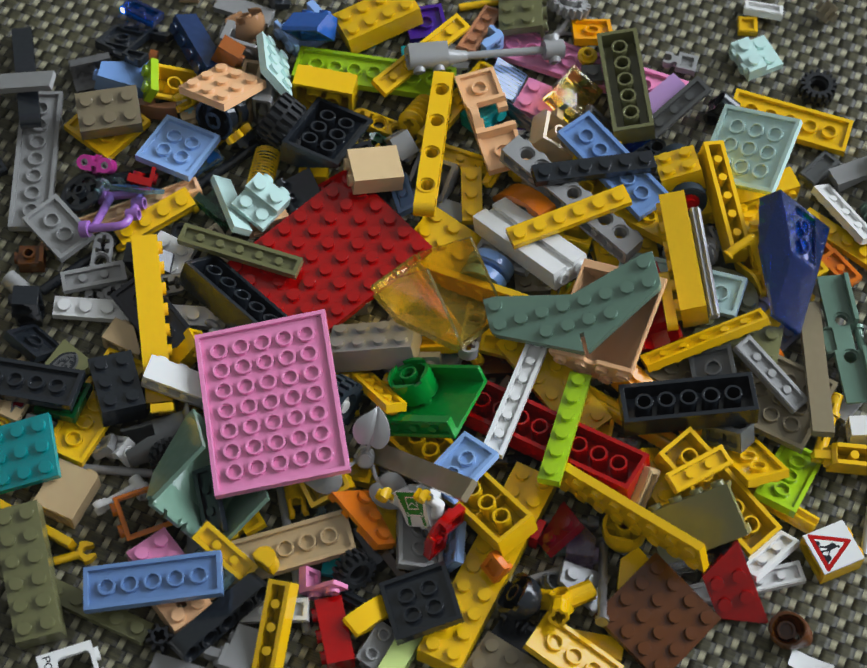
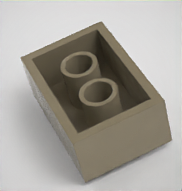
M136 85L74 94L82 140L143 132Z

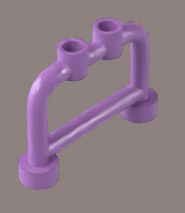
M104 188L103 194L98 200V204L101 207L92 223L90 220L79 221L78 223L80 237H91L92 233L121 230L128 227L132 221L141 220V210L147 208V200L144 194L133 193L138 192V190L110 192L108 188ZM131 198V207L125 209V218L123 220L101 223L114 200Z

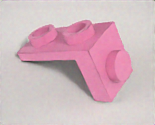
M307 565L299 567V594L308 597L312 601L327 595L336 596L340 592L348 590V584L333 579L321 583V571Z

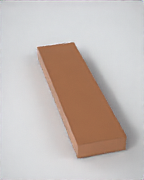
M485 5L471 24L469 31L464 34L457 44L456 50H465L467 52L479 51L481 42L488 35V26L492 24L495 27L499 22V9Z

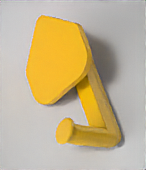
M749 234L726 250H723V252L730 259H733L735 254L747 247L754 268L750 270L739 261L734 263L736 272L744 275L754 285L760 299L771 290L773 276L758 236Z

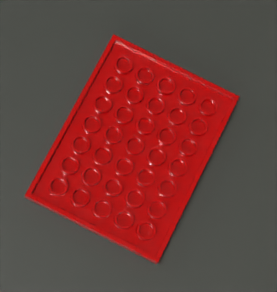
M348 171L344 172L254 242L258 245L302 257L304 262L296 280L232 260L227 263L288 316L325 309L329 334L332 332L334 325L343 324L362 309L367 302L372 301L383 290L433 252V247L376 193L353 195L351 186L348 187L347 185Z

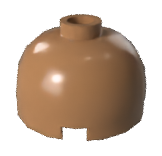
M249 8L246 13L239 11L225 19L226 22L228 19L235 21L236 39L248 43L255 42L257 40L256 35L265 28V19L261 8Z

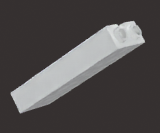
M506 197L492 204L491 210L485 208L473 215L475 233L553 290H557L575 279L579 274L584 259H587L585 252L559 234L514 250L506 234V228L534 217Z

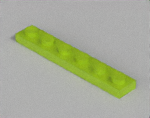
M570 371L537 476V483L560 487L591 385L592 375Z

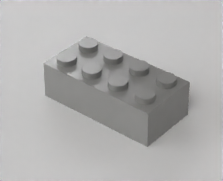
M417 319L334 325L330 335L335 373L392 369L396 365L399 368L404 364V360L419 357L422 335Z

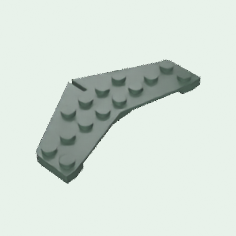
M650 251L640 254L573 294L495 296L483 299L489 328L494 337L585 355L581 337H585L589 354L592 353L661 290V281L653 252Z

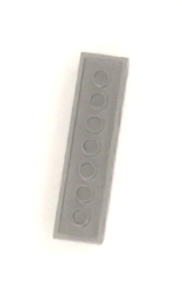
M38 91L42 127L21 129L19 122L8 217L9 231H31L23 222L22 217L55 193L64 99L63 91Z

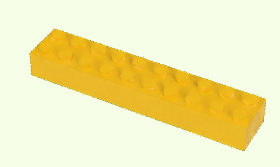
M517 461L503 487L534 515L537 522L539 518L542 519L556 492V486L537 483L539 471ZM477 535L464 564L461 565L452 582L464 622L424 636L417 648L416 660L433 668H463L497 606L501 590L510 581L528 546L529 537L504 557L508 564L511 563L513 565V568L500 582L494 584L480 567L488 554L494 551V549L481 536Z

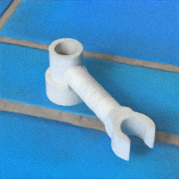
M140 474L131 476L128 481L129 486L108 498L98 499L93 502L94 511L98 516L104 514L110 509L109 504L113 503V497L148 486L149 483L145 482ZM147 493L136 496L139 501L146 500Z

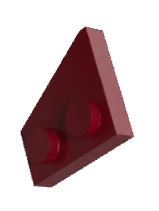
M563 502L541 535L538 543L546 554L552 558L581 533L585 527L570 507Z

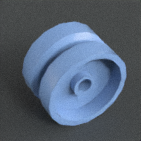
M476 248L471 253L468 264L463 268L462 273L506 287L514 274V267L508 258L501 253L489 248Z

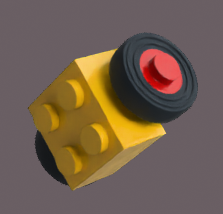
M675 143L664 147L658 155L654 156L661 185L669 193L684 190L688 213L692 207H700L702 212L707 205L706 184L694 145L686 146Z

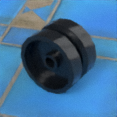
M245 101L225 112L202 102L197 105L195 110L199 127L219 134L221 140L227 139V137L246 124L249 118V111Z

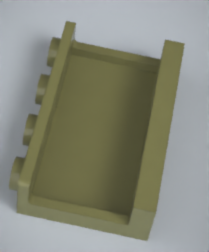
M723 478L710 483L711 487L704 490L701 486L689 491L690 495L683 498L680 494L668 499L669 503L662 506L659 502L647 507L650 512L704 543L706 550L747 536L752 531L749 522L745 523L730 487L732 484L731 480L724 482ZM656 547L660 557L667 564L682 560L679 557L673 558L664 548Z

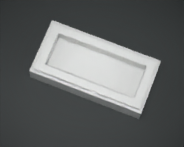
M745 0L743 15L782 21L783 6Z

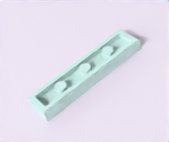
M213 174L210 181L231 232L250 236L252 228L249 222L230 207L233 200L238 196L231 179Z

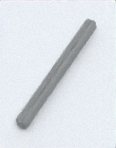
M692 207L689 209L708 317L709 319H718L720 317V310L700 207Z

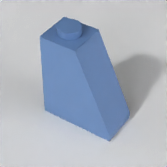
M101 61L99 69L95 68L92 80L96 81L94 89L102 90L136 85L138 99L143 98V92H141L143 76H141L142 67H136L125 61Z

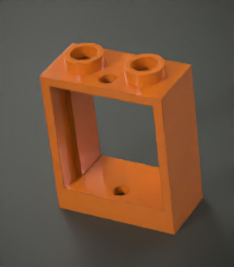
M149 485L113 497V503L109 504L113 517L118 516L120 525H117L120 538H125L126 542L159 531L164 527L173 526L167 520V522L130 534L120 502L147 493Z

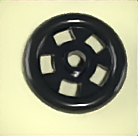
M93 172L80 173L64 186L60 198L75 214L90 209L102 196L104 181L99 174H92ZM73 198L75 201L69 204V200Z

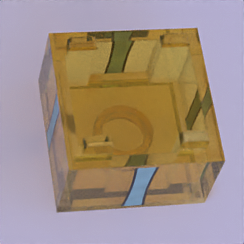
M573 64L561 75L542 100L553 110L557 107L563 110V119L571 123L583 115L586 106L595 103L603 90Z

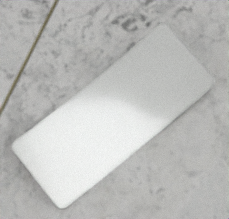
M792 650L788 665L793 668H834V665L810 657L798 650Z

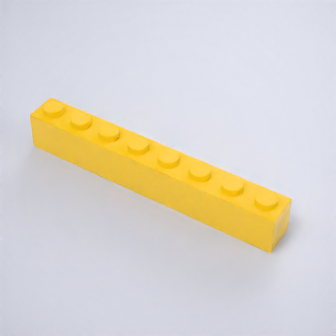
M157 234L131 236L143 374L152 354L164 356L168 360L169 357H173L172 344H167V336H171L170 323L165 324V316H168L169 312L168 302L163 303V295H167L166 282H161V275L165 274L164 261H159V254H163L162 241L157 240ZM144 388L146 409L150 408V404L173 402L174 398Z

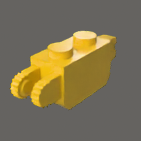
M835 442L829 447H824L823 450L814 449L811 453V462L823 464L826 472L867 476V445Z

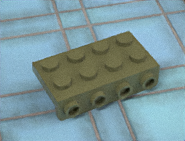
M499 0V29L504 36L540 32L541 39H543L545 32L548 31L547 19L545 20V18H548L547 7L545 6L547 5V0Z

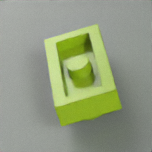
M150 58L147 65H143L141 76H143L141 86L143 101L149 103L152 102L159 91V60L155 58Z

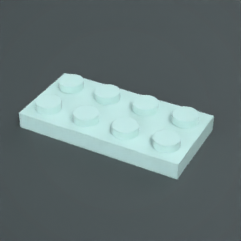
M262 31L256 35L260 72L280 95L287 92L292 96L291 88L293 86L290 82L291 75L287 61L288 56L282 49L279 50L276 47V43L270 35L266 36Z

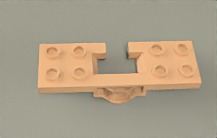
M494 67L455 76V84L489 176L511 170L500 161L501 149L519 135L516 121L510 120L485 128L483 118L480 117L479 113L480 108L496 105L498 113L508 111L506 95L502 91Z

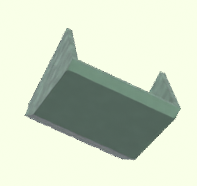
M194 409L186 415L152 473L146 499L149 500L148 505L160 515L164 513L165 519L177 528L181 527V531L190 538L202 526L192 471L210 465L205 418ZM262 490L222 498L229 530L222 534L231 540L270 500L268 491Z

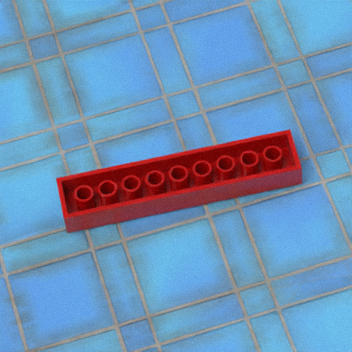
M487 380L485 387L463 425L487 436L506 388ZM528 399L508 446L542 462L557 412ZM579 422L567 462L628 499H631L644 466L650 467V455Z

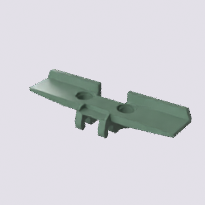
M845 272L840 275L817 276L816 281L826 327L823 328L827 362L830 358L834 357L846 405L867 403V346L863 334L864 325L858 324L859 315L849 274ZM843 318L846 321V325H838L835 319ZM852 334H855L858 350L855 348Z

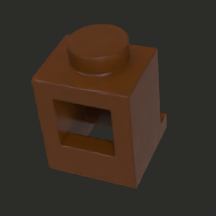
M40 243V246H19V252H14V263L18 264L20 273L46 272L47 253L44 243Z

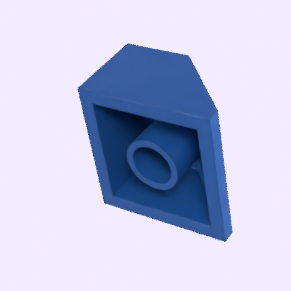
M302 10V12H294L282 25L281 30L299 41L335 42L338 18L328 10H319V13L311 10Z

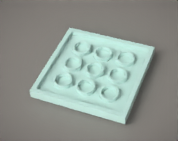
M725 104L710 141H724L736 188L774 196L803 122L797 118Z

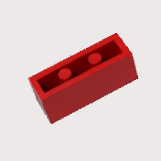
M336 595L314 600L311 616L313 623H318L319 629L315 630L317 644L322 643L323 651L319 652L321 664L326 665L327 668H354L355 656L349 628L342 621L346 616L342 596Z

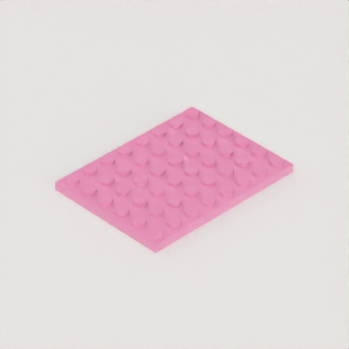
M325 309L194 335L213 489L216 499L351 473Z

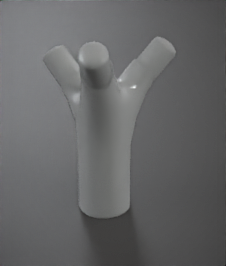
M567 17L561 25L558 24L551 34H559V37L565 35L572 36V32L565 31L570 18Z

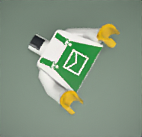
M409 484L393 493L391 488L384 487L383 489H378L375 495L377 501L381 503L389 501V503L397 506L401 510L408 526L421 527L424 538L427 537L431 528L444 514L445 503L442 501L441 493L421 484Z

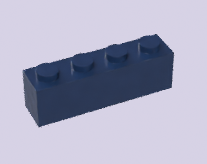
M175 14L170 24V32L193 68L194 73L198 76L202 72L215 67L218 63L211 60L217 47L197 14Z

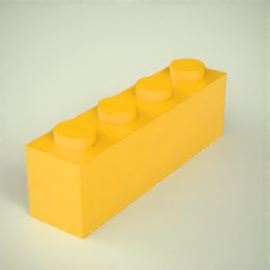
M268 579L251 668L284 667L299 584Z

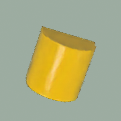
M261 546L252 554L254 562L270 575H274L279 569L278 557L271 547Z

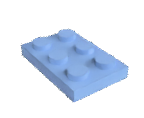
M464 431L434 464L472 478L477 482L500 456L496 450ZM441 493L443 498L454 505L459 501Z

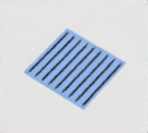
M498 57L494 65L495 73L502 91L505 92L506 98L515 102L527 74Z

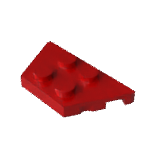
M735 540L732 546L702 573V578L714 610L722 619L769 623L739 540Z

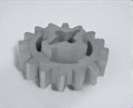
M549 0L548 8H551L552 12H556V15H561L564 19L568 17L572 20L574 18L581 20V18L586 19L589 16L591 4L587 3V0Z

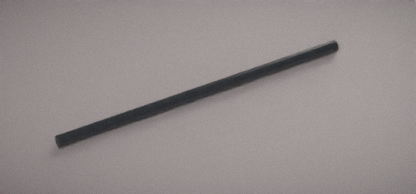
M254 141L251 146L241 150L198 179L201 189L211 184L210 179L213 174L223 176L254 155L255 149L261 146L260 143ZM116 235L112 237L114 249L120 243ZM107 241L101 245V251L105 252L104 248L105 244L108 243ZM92 251L63 271L90 266ZM60 273L40 286L41 293L44 296L62 284Z

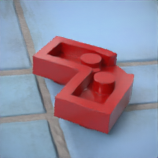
M458 503L455 507L448 508L429 531L424 541L423 556L429 561L445 549L448 534L464 522L466 508Z

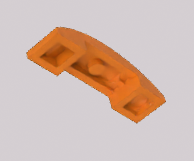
M519 183L508 186L492 198L494 202H497L506 197L513 203L525 207L527 212L534 217L556 209V205L544 194L530 186Z

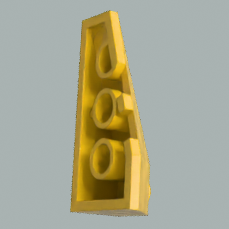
M159 63V91L154 98L173 101L172 96L179 93V86L197 75L190 69Z

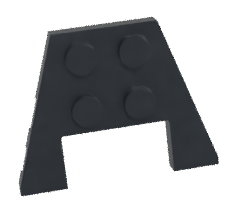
M113 25L95 40V48L103 52H109L110 55L141 68L149 61V53L137 51L148 40H154L168 44L174 39V36L169 28L168 32H160L159 28L154 27L145 31L139 30V26Z

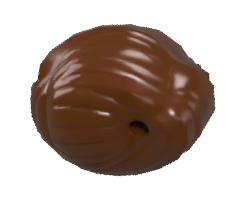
M783 610L777 612L769 622L770 638L778 647L785 650L807 648L811 645L813 635L809 624L797 613Z

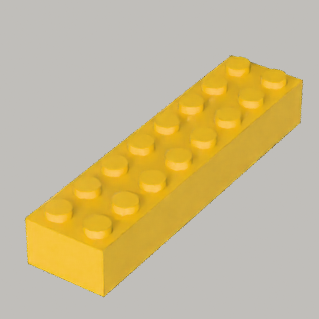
M390 436L388 444L434 463L454 441L451 438ZM486 471L477 481L478 485L466 503L458 501L454 505L443 497L442 500L450 508L455 507L458 503L466 508L464 521L504 558L535 533L538 528L534 515Z

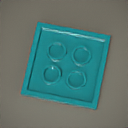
M47 412L0 426V495L62 477L51 414Z

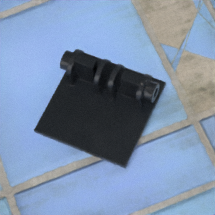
M310 168L286 180L280 178L276 181L278 188L282 186L290 193V204L286 208L288 215L320 192Z
M501 614L500 621L491 633L531 657L532 655L524 650L523 646L537 626L526 619L521 621L514 620Z

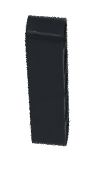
M248 573L225 592L223 597H219L171 639L170 648L187 663L195 660L265 600L267 583L256 573Z

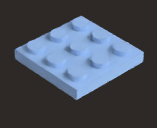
M167 114L135 154V159L189 182L220 143L221 137L219 134Z

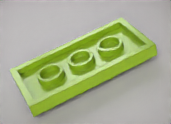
M780 445L775 456L789 469V478L781 479L779 482L760 485L753 495L758 501L794 518L822 464L811 462V453L813 451L806 447L800 454Z

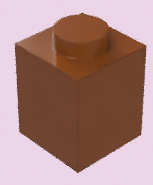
M224 35L211 60L218 64L225 63L233 68L236 65L240 67L246 57L243 55L246 47Z

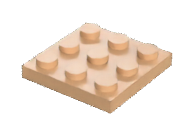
M219 63L215 67L180 85L179 93L225 112L266 89L267 84L266 80L258 78L256 75L235 69L225 63Z

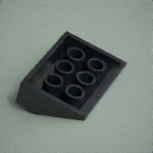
M318 96L282 140L279 160L302 168H338L343 158H346L347 149H353L373 123V119Z

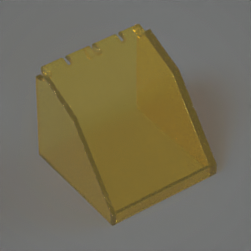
M472 236L417 253L418 255L411 256L371 285V290L374 292L373 297L396 323L454 351L463 350L489 329L483 299L498 296Z

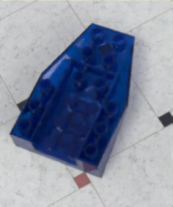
M780 189L759 198L758 249L771 317L798 335L802 330L830 228Z

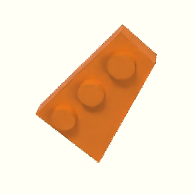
M368 489L330 493L328 499L332 503L336 502L343 509L341 513L346 519L351 518L357 525V532L373 550L392 549L395 546L396 541L377 505L372 501Z

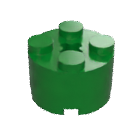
M409 358L404 360V364L399 368L397 365L393 367L387 377L388 383L392 391L407 402V407L419 405L424 407L432 402V397L437 392L439 384L429 364L423 358Z

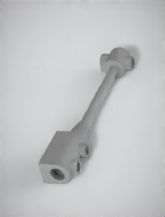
M556 33L543 36L541 46L467 52L465 50L448 49L447 41L408 43L404 48L406 67L408 70H413L414 75L426 73L425 69H433V72L445 71V68L450 65L471 59L541 54L543 60H549L550 65L561 63V59H564L566 54L565 42L563 39H559V34Z

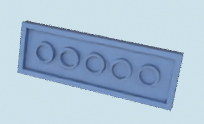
M587 111L557 131V137L578 159L630 153L590 111ZM650 173L598 179L607 189L624 184L632 200V205L626 207V209L638 221L657 209L656 203H660L658 195L669 193Z
M221 550L83 567V611L85 614L224 596Z

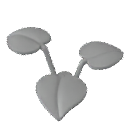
M375 407L360 416L354 423L352 430L354 439L359 444L367 446L359 450L356 459L350 462V467L354 464L364 469L370 467L376 481L369 488L372 501L382 508L395 510L398 507L389 503V501L381 503L375 499V495L380 488L389 487L393 493L407 486L404 478L396 472H386L380 479L377 475L375 465L373 464L375 452L371 446L375 449H382L387 445L390 439V426L384 412L380 407ZM341 475L304 483L319 493L330 494L331 492L338 491L342 485L343 478Z

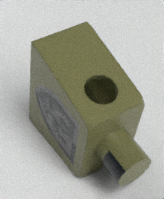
M65 339L45 362L47 365L85 370L86 378L84 382L89 377L87 360L89 358Z

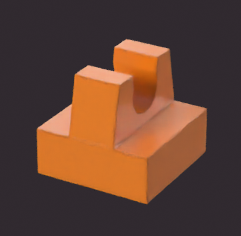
M494 550L488 554L480 567L495 584L500 582L511 571L513 565L511 563L508 564L500 553Z

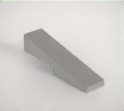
M867 156L828 169V178L838 193L867 179Z

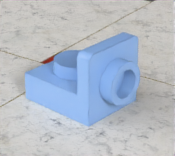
M492 24L489 25L488 35L481 42V51L503 49L504 34Z

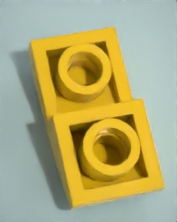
M380 594L343 618L342 621L356 638L371 631L376 624L389 618L383 597Z

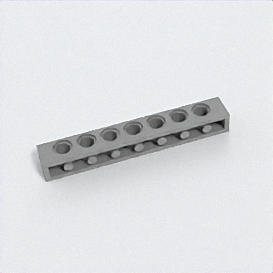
M520 135L516 136L501 149L500 161L528 185L549 198L556 205L557 209L593 195L590 191L583 189L578 182L559 184L560 186L547 185L535 187L530 171L531 165L551 163V161L543 152L535 149L529 140L523 139ZM613 213L578 225L622 264L627 263L641 250L644 239L637 230L630 228L621 217H617Z

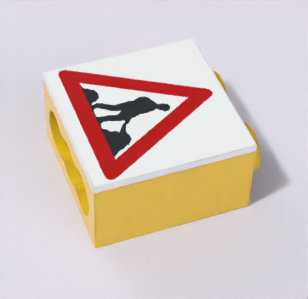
M843 520L803 535L799 544L800 550L820 584L859 569L865 559L863 550L857 545L850 528L846 526Z

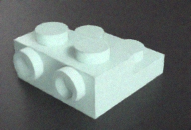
M764 35L752 40L749 37L734 41L730 44L728 50L730 59L736 63L740 74L744 75L747 81L783 68L784 63Z
M258 172L245 185V189L233 200L230 207L263 233L289 206L291 197L286 188L282 186L278 188L273 184L274 181L270 175H262Z

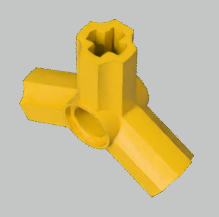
M589 579L570 587L561 586L552 590L541 589L542 602L540 610L549 611V623H553L556 627L565 626V623L570 618V614L574 612V608L596 600V589Z

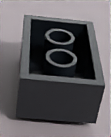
M131 350L87 359L89 376L103 427L147 418L146 401Z

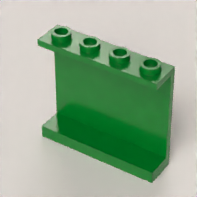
M429 364L439 384L437 392L432 397V402L424 407L420 405L407 407V411L398 412L396 415L385 414L390 426V436L456 438L487 383L480 365Z

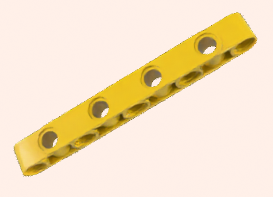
M433 72L413 202V216L435 217L454 89V72Z

